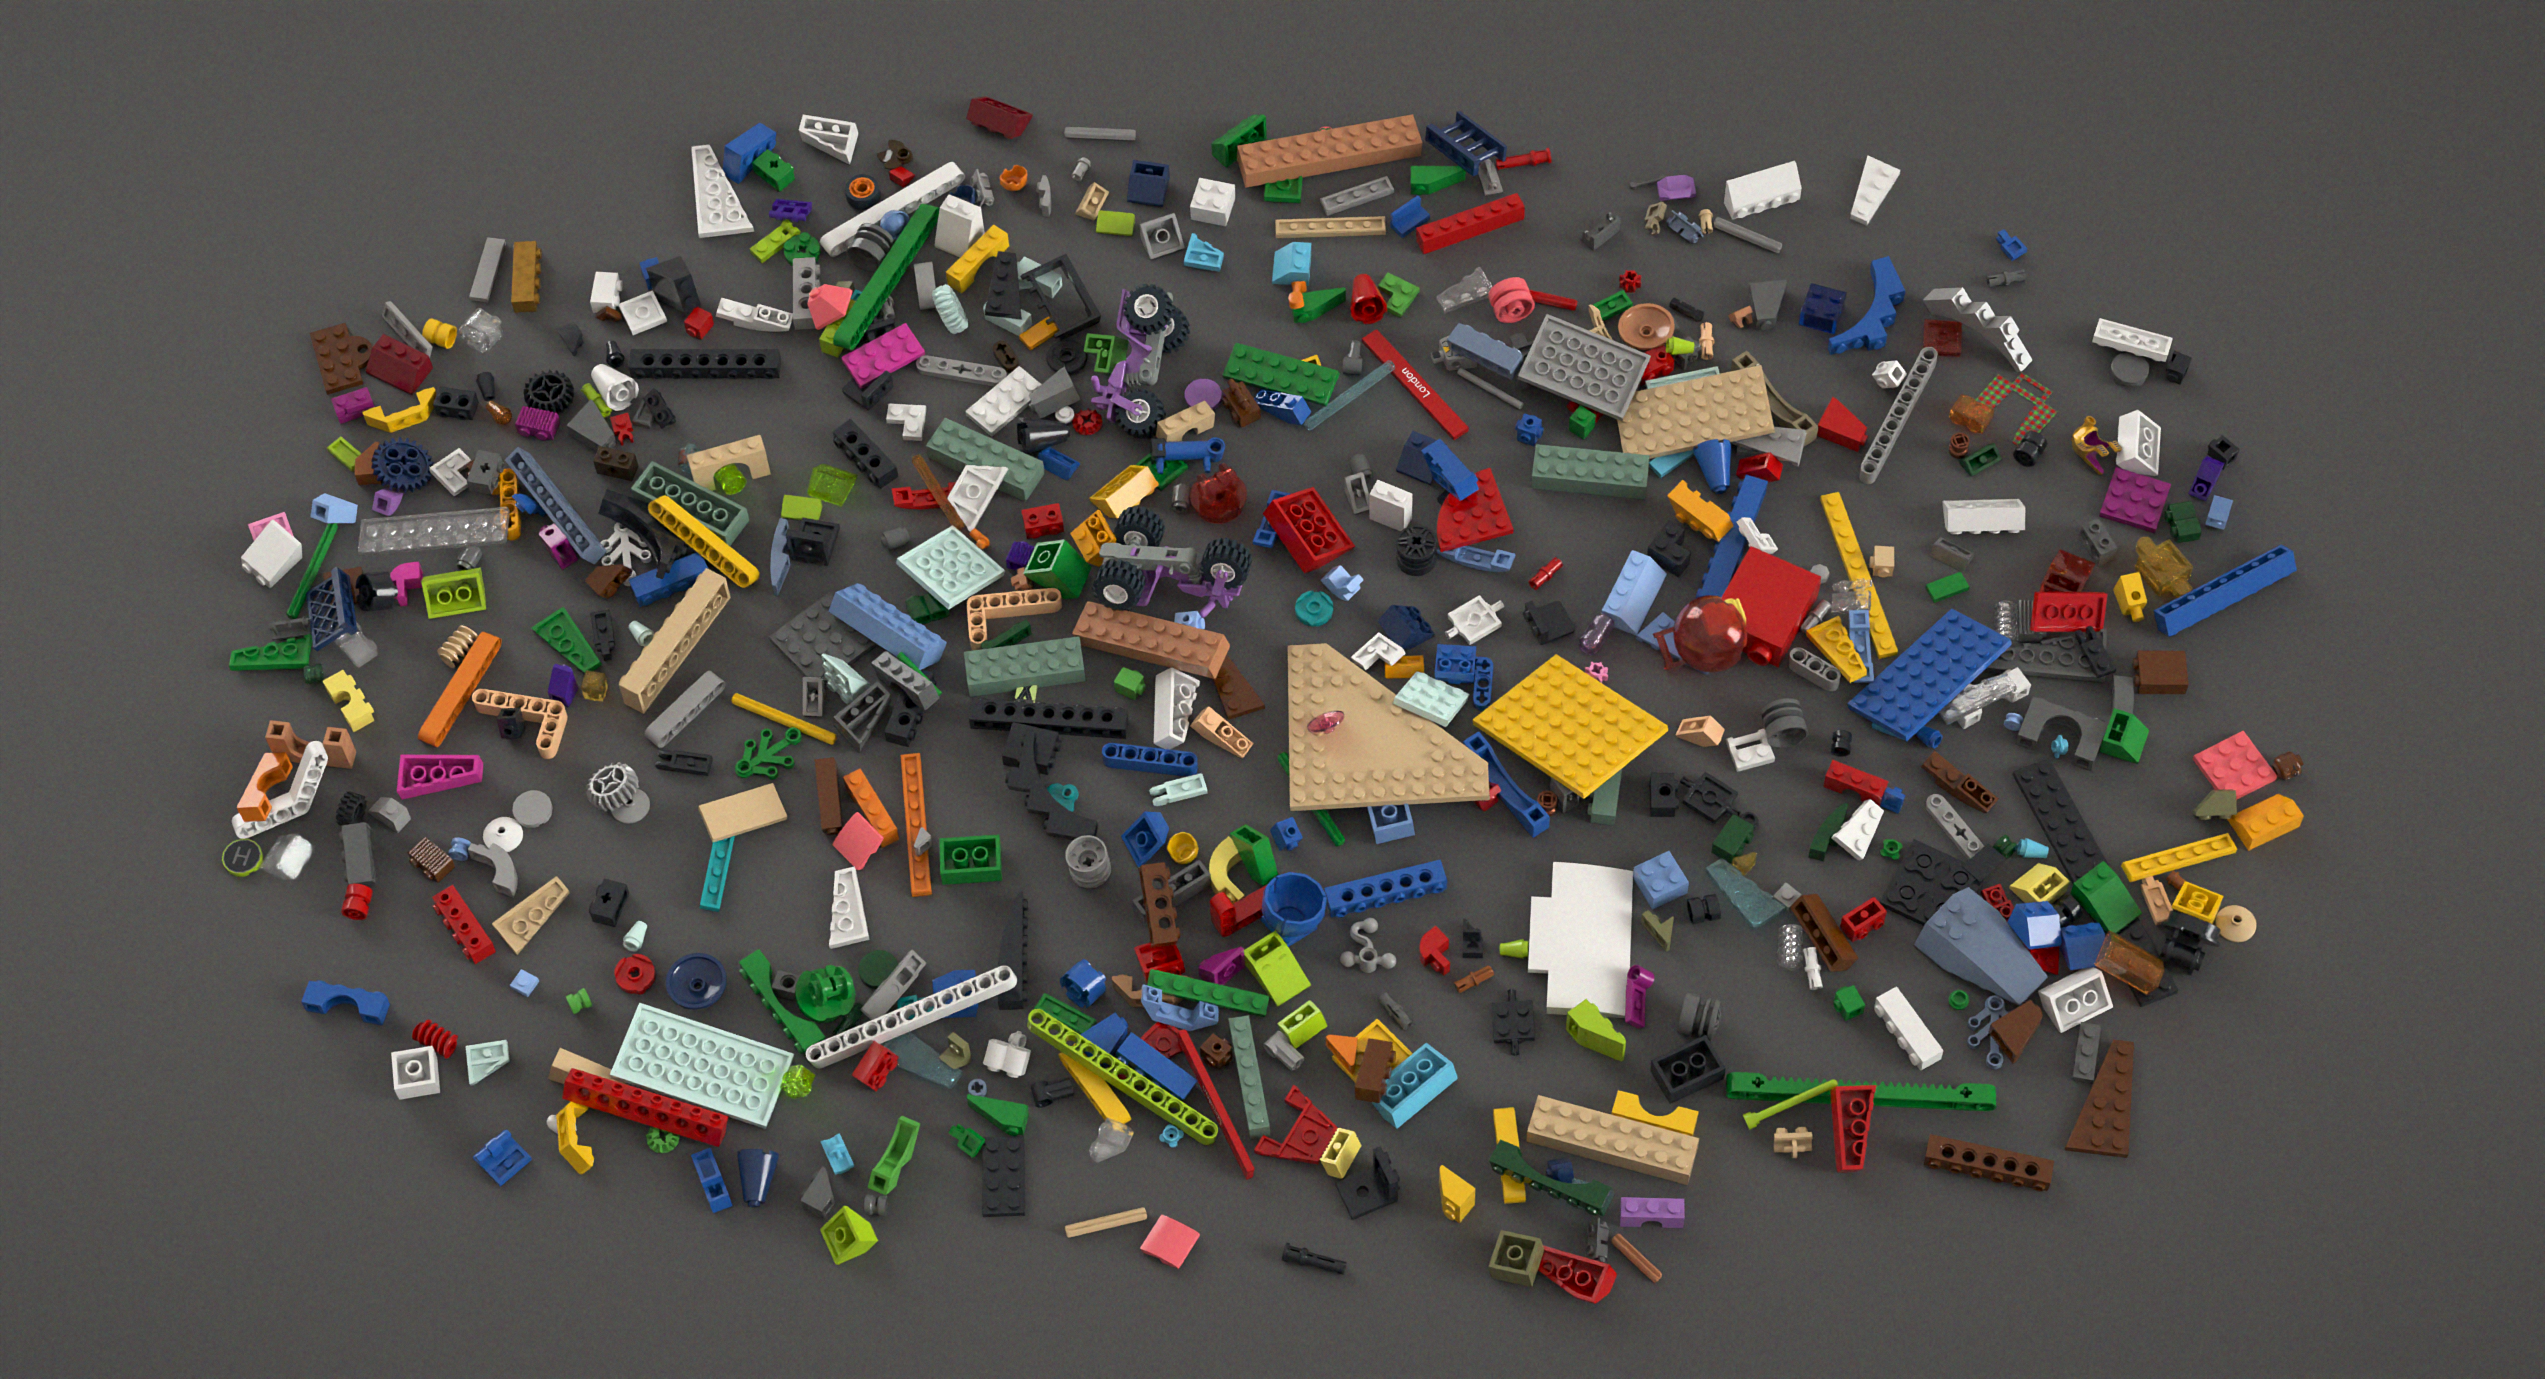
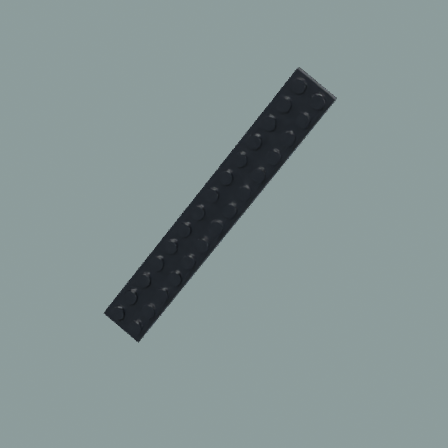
M2049 758L2013 771L2012 775L2072 884L2103 861L2109 866ZM2090 915V917L2092 918L2093 922H2094V923H2098V922ZM2136 918L2112 937L2103 929L2107 947L2140 1007L2178 993L2176 984L2167 968L2162 965L2163 961L2139 918Z

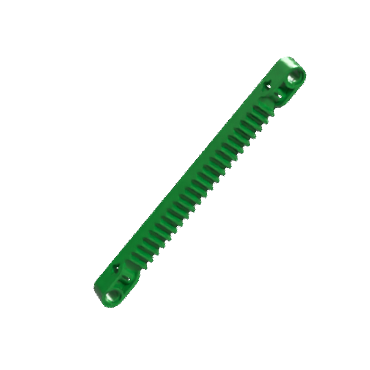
M1732 1072L1726 1075V1096L1737 1100L1783 1102L1827 1081L1823 1079L1822 1083H1819L1818 1079L1815 1078L1814 1082L1811 1083L1810 1079L1806 1078V1081L1802 1082L1801 1077H1798L1797 1082H1794L1792 1077L1789 1078V1081H1786L1784 1077L1777 1081L1776 1076H1773L1772 1081H1768L1766 1076L1760 1073ZM1840 1079L1837 1086L1863 1085L1860 1084L1859 1080H1856L1855 1085H1852L1851 1080H1848L1847 1084H1844L1843 1080ZM1876 1081L1872 1083V1085H1876L1873 1106L1964 1111H1993L1996 1109V1087L1991 1084L1963 1083L1954 1090L1951 1085L1944 1089L1942 1084L1936 1089L1934 1084L1927 1088L1925 1083H1923L1921 1088H1919L1917 1083L1914 1084L1913 1088L1910 1087L1909 1083L1902 1087L1901 1082H1898L1896 1087H1894L1892 1082L1888 1086L1885 1085L1884 1081L1881 1082L1880 1086H1877ZM1830 1090L1801 1103L1831 1104Z

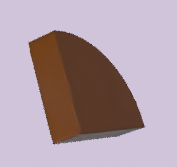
M606 306L597 312L596 318L602 321L614 319L613 322L621 320L622 314Z

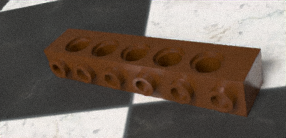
M1930 1134L1923 1165H1927L1932 1169H1946L1954 1174H1969L1973 1178H1988L1996 1183H2011L2015 1187L2025 1186L2042 1192L2048 1191L2050 1187L2054 1160ZM1942 1154H1950L1951 1158H1946ZM1963 1158H1970L1972 1162H1965ZM1989 1162L1993 1166L1987 1167L1984 1163ZM2004 1167H2011L2014 1171H2007ZM2026 1171L2033 1172L2034 1176L2027 1175Z

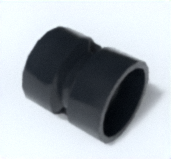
M2035 431L2026 432L2021 443L2018 444L2013 452L2015 460L2023 466L2033 467L2038 461L2039 455L2047 447V440Z
M1716 894L1705 895L1703 899L1699 897L1687 899V910L1692 925L1703 923L1705 919L1708 921L1721 919V910Z
M2065 895L2056 904L2052 905L2059 914L2060 928L2069 926V922L2073 923L2082 916L2081 907L2069 895Z

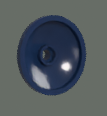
M693 953L678 959L671 966L666 976V989L673 1002L683 1008L692 1010L703 1009L714 1004L723 995L727 985L726 971L721 962L715 957L704 953Z

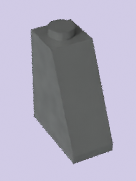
M1786 279L1750 283L1748 295L1756 330L1775 328L1786 293Z
M1065 367L1057 371L1029 395L1031 399L1029 406L1033 414L1037 413L1041 419L1081 400Z
M589 400L567 425L569 435L596 452L599 446L614 449L616 445L614 433L595 403Z

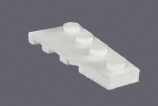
M1867 156L1850 219L1867 226L1900 175V170Z
M855 866L835 871L833 914L830 928L831 938L829 940L830 949L870 940Z

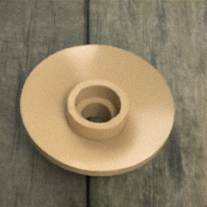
M2231 905L2224 907L2218 912L2215 926L2221 929L2220 935L2224 939L2239 943L2247 941L2254 935L2256 920L2253 914L2246 908Z

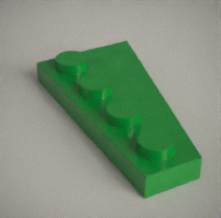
M564 607L531 627L537 635L586 676L602 666V663Z
M307 634L304 635L305 638L296 640L295 637L289 638L287 642L278 644L270 642L266 646L259 648L256 645L231 651L229 663L230 670L308 668L312 635Z

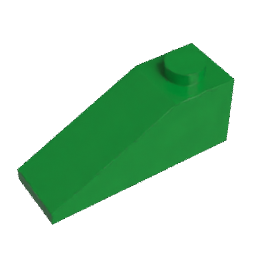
M1411 166V194L1429 195L1465 180L1466 171L1460 166Z
M1346 288L1302 293L1304 306L1298 309H1291L1294 323L1313 321L1345 302Z
M967 1094L968 1106L1001 1131L1006 1132V1134L1010 1136H1024L1029 1116L1028 1105Z

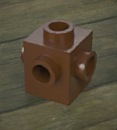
M1213 1033L1200 1047V1055L1204 1058L1207 1065L1220 1070L1223 1066H1227L1233 1058L1232 1045L1226 1039H1220Z

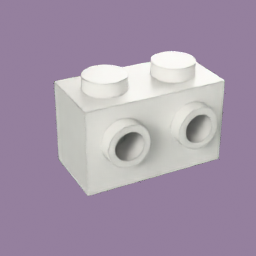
M596 272L590 300L593 313L599 312L606 306L616 310V307H619L620 297L618 295L619 291H622L623 282L619 279L618 273Z

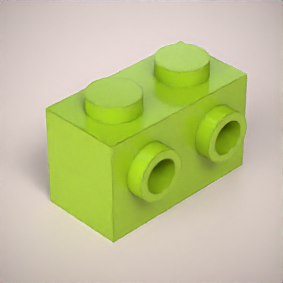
M1311 1000L1277 1023L1281 1032L1288 1038L1290 1045L1295 1049L1327 1027L1322 1012Z

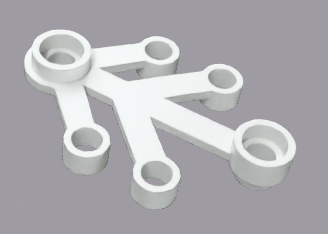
M618 522L614 526L615 532L608 540L600 542L603 546L609 545L605 548L607 550L606 553L612 550V546L621 538V544L610 556L602 558L603 566L614 565V562L622 554L623 565L632 569L630 552L640 558L643 563H649L652 560L650 551L639 549L629 542V537L638 541L641 547H647V544L641 542L642 539L627 527L621 529L625 526ZM634 570L630 574L631 576L623 582L624 585L630 586L629 579L636 577Z

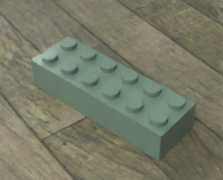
M944 418L926 445L929 459L962 473L966 465L1008 468L998 490L1024 502L1027 501L1045 474L1043 461L947 418Z
M1536 444L1531 488L1645 499L1650 455Z
M653 461L631 488L633 498L647 503L660 496H668L729 546H731L749 522L747 508Z
M1080 636L964 652L970 697L1016 691L1019 687L1037 685V688L1086 681Z

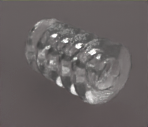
M2004 600L1996 603L1993 607L1994 631L2011 639V644H2015L2019 641L2017 636L2019 633L2017 629L2019 626L2017 623L2018 610L2016 609L2018 605L2013 601Z
M1789 924L1778 929V958L1776 962L1780 968L1795 971L1802 967L1800 962L1803 960L1801 956L1803 953L1801 948L1803 946L1801 941L1803 934L1801 933H1803L1804 929L1800 925Z

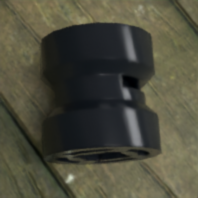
M1846 730L1834 731L1832 736L1834 743L1831 746V753L1839 757L1850 755L1851 746L1849 744L1852 742V734Z

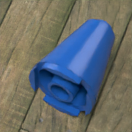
M1718 439L1708 440L1699 443L1697 449L1693 448L1694 455L1709 488L1716 494L1725 493L1730 487L1731 444L1727 439H1723L1724 442H1718Z

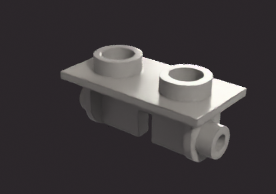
M1490 159L1482 161L1481 165H1479L1478 175L1485 196L1503 192L1494 162L1492 163Z
M976 169L974 175L970 178V185L975 190L977 205L979 207L982 204L990 206L994 202L992 190H987L991 187L988 176L985 173L979 174L978 169Z

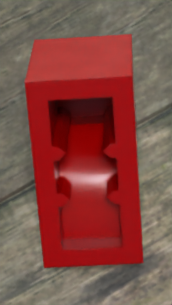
M1771 452L1740 459L1736 475L1740 479L1749 475L1766 480L1768 483L1780 480L1783 464Z

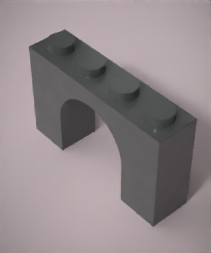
M2033 697L2015 744L2034 751L2039 737L2045 728L2051 725L2067 726L2077 734L2079 739V745L2072 765L2091 771L2109 723L2099 718L2089 717L2082 712L2067 709L2063 705L2050 703L2043 698Z

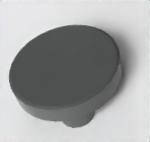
M2131 352L2118 354L2111 364V374L2117 385L2141 386L2144 384L2149 373L2147 360L2143 356H2137Z

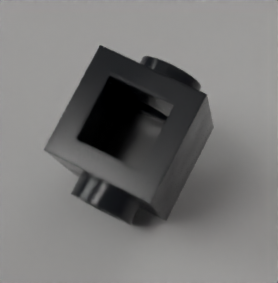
M521 708L501 709L497 717L501 739L509 738L513 740L520 738L525 729Z

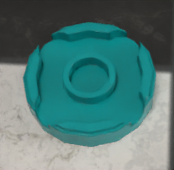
M1307 591L1297 599L1295 613L1298 620L1304 625L1311 627L1321 626L1331 619L1333 602L1324 592Z

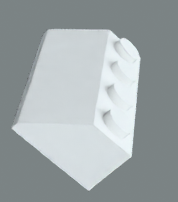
M1792 161L1726 181L1724 204L1732 220L1800 200L1802 188L1796 162Z
M2019 499L1943 501L1945 528L1951 534H1962V531H1969L1971 534H1980L1981 531L2000 533L2001 530H2008L2009 533H2019L2020 530H2025V506Z

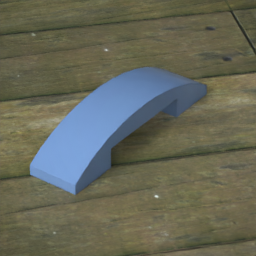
M1463 546L1441 553L1439 548L1437 550L1439 555L1455 563L1490 572L1509 571L1516 556L1515 553L1499 549L1494 553L1470 546Z
M1849 610V639L1852 640L1856 653L1859 654L1867 669V675L1854 681V683L1874 682L1868 610Z

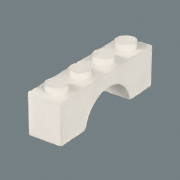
M2018 667L2013 670L2009 669L2000 677L1988 680L1982 687L1973 688L1969 694L1955 698L1950 712L1961 727L1965 729L1980 721L1982 714L1981 705L1986 700L2003 698L2013 703L2029 694L2031 684Z

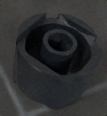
M388 571L361 574L356 580L355 589H359V595H356V599L361 610L372 612L392 609L394 597L398 595V589L393 585Z

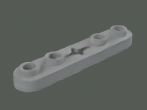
M924 355L916 361L917 371L928 376L994 387L1007 377V373L1003 368L928 355Z
M1933 794L1927 798L1926 809L1969 861L1984 845L1943 796ZM1957 831H1959L1960 833L1964 832V836H1957Z

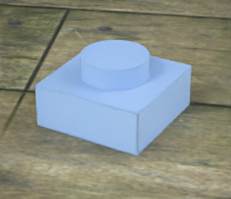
M521 969L510 984V987L529 997L538 984L539 979Z

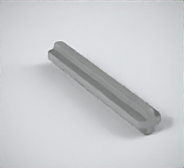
M1065 127L1064 131L1067 138L1135 140L1136 131L1131 129Z
M1717 217L1714 221L1713 226L1775 253H1779L1782 248V243Z

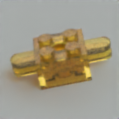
M2142 537L2138 540L2135 551L2139 554L2135 570L2140 573L2141 577L2158 596L2170 590L2177 599L2192 591V586L2187 580L2190 579L2193 566L2170 539L2158 546L2149 537Z

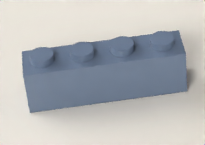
M1458 323L1447 338L1449 350L1511 380L1524 364L1522 353L1518 349L1510 348L1502 341H1496L1483 332L1479 333L1469 325Z

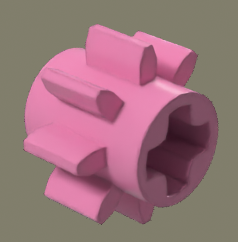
M1591 662L1590 668L1585 667V673L1602 683L1603 680H1608V667H1603L1602 662Z

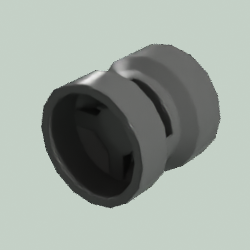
M866 1194L864 1214L872 1215L875 1213L879 1216H886L888 1196L881 1195L880 1197H875L874 1195Z

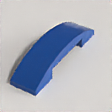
M1271 490L1267 507L1272 500L1290 495V493ZM1265 516L1260 528H1257L1253 544L1272 548L1278 535Z

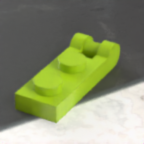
M786 219L781 223V226L752 246L750 253L761 263H764L784 248V243L790 238L800 235L801 231L797 227H793L792 223Z

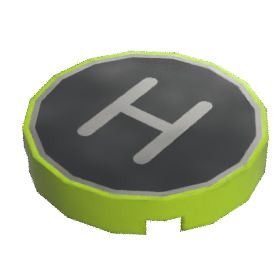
M239 839L226 847L223 852L222 861L230 874L237 877H245L259 869L263 861V854L260 846L255 841Z

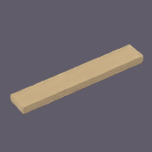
M1385 216L1275 220L1276 238L1386 235Z

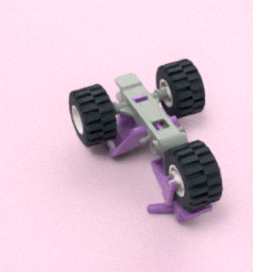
M1143 284L1142 288L1138 285L1135 287L1136 291L1134 292L1122 289L1117 329L1128 338L1132 352L1126 361L1123 360L1116 364L1108 379V386L1100 385L1097 376L1091 377L1094 391L1098 395H1103L1092 398L1091 403L1100 410H1107L1108 408L1107 419L1111 423H1115L1117 419L1119 425L1127 434L1139 439H1143L1144 436L1147 439L1151 438L1150 434L1152 433L1156 435L1157 422L1165 419L1166 411L1161 400L1153 392H1148L1147 389L1143 388L1141 391L1139 388L1134 389L1135 392L1130 390L1127 392L1128 395L1125 396L1127 385L1131 387V383L1133 386H1136V384L1138 386H1141V384L1154 385L1158 379L1162 353L1164 351L1172 353V349L1175 352L1178 351L1180 345L1181 347L1185 345L1183 341H1188L1189 337L1187 334H1190V329L1188 328L1190 324L1186 316L1178 307L1176 308L1172 305L1173 295L1170 292L1166 293L1159 286L1156 287L1155 284H1150V286Z
M1134 506V508L1128 507L1127 510L1124 509L1113 531L1117 539L1116 543H1104L1099 551L1100 557H1103L1104 560L1098 570L1092 590L1095 592L1094 596L1098 598L1100 604L1103 603L1105 607H1110L1115 611L1116 609L1124 611V609L1130 610L1135 606H1146L1149 603L1158 579L1166 576L1179 580L1178 587L1185 593L1199 597L1208 596V604L1199 612L1202 618L1211 612L1216 606L1217 600L1223 608H1228L1229 602L1233 600V596H1239L1252 564V555L1249 554L1248 548H1244V544H1239L1237 540H1230V538H1218L1217 541L1212 540L1206 546L1201 563L1196 564L1197 553L1193 548L1159 547L1165 532L1164 521L1159 519L1160 515L1143 506L1142 508H1139V506Z

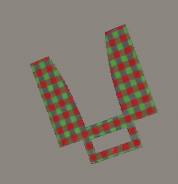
M2023 372L2013 383L1997 374L1965 410V413L1977 420L1998 405L2012 390L2035 404L2014 437L2012 443L2018 446L2026 432L2035 431L2040 433L2057 414L2056 410L2044 403L2053 391ZM2024 379L2045 392V394L2038 398L2018 384Z

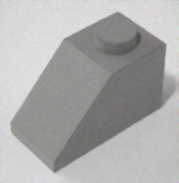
M380 797L368 811L370 815L397 833L411 819L407 808L393 798Z

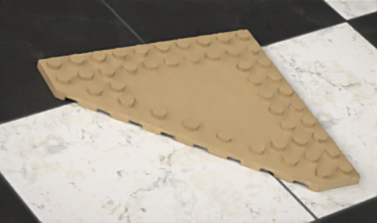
M1327 643L1288 646L1291 811L1490 800L1488 762L1431 720L1393 704L1396 694Z

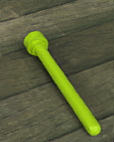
M1832 1079L1758 1113L1748 1112L1743 1114L1749 1130L1757 1127V1124L1760 1123L1759 1121L1833 1089L1838 1085V1082Z

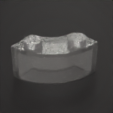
M356 622L358 632L353 635L347 632L334 641L348 656L354 666L361 667L376 657L378 653L375 650L377 646L372 639L368 640L364 636L360 625ZM339 625L335 628L334 632L340 629Z

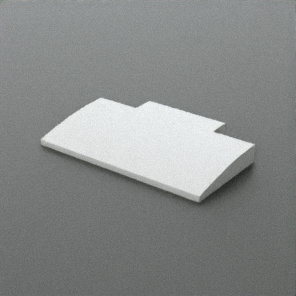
M1553 862L1552 896H1531L1528 973L1548 974L1546 1014L1567 1015L1568 1011L1587 999L1598 1007L1603 1017L1625 1018L1627 973L1630 969L1633 871L1588 864Z

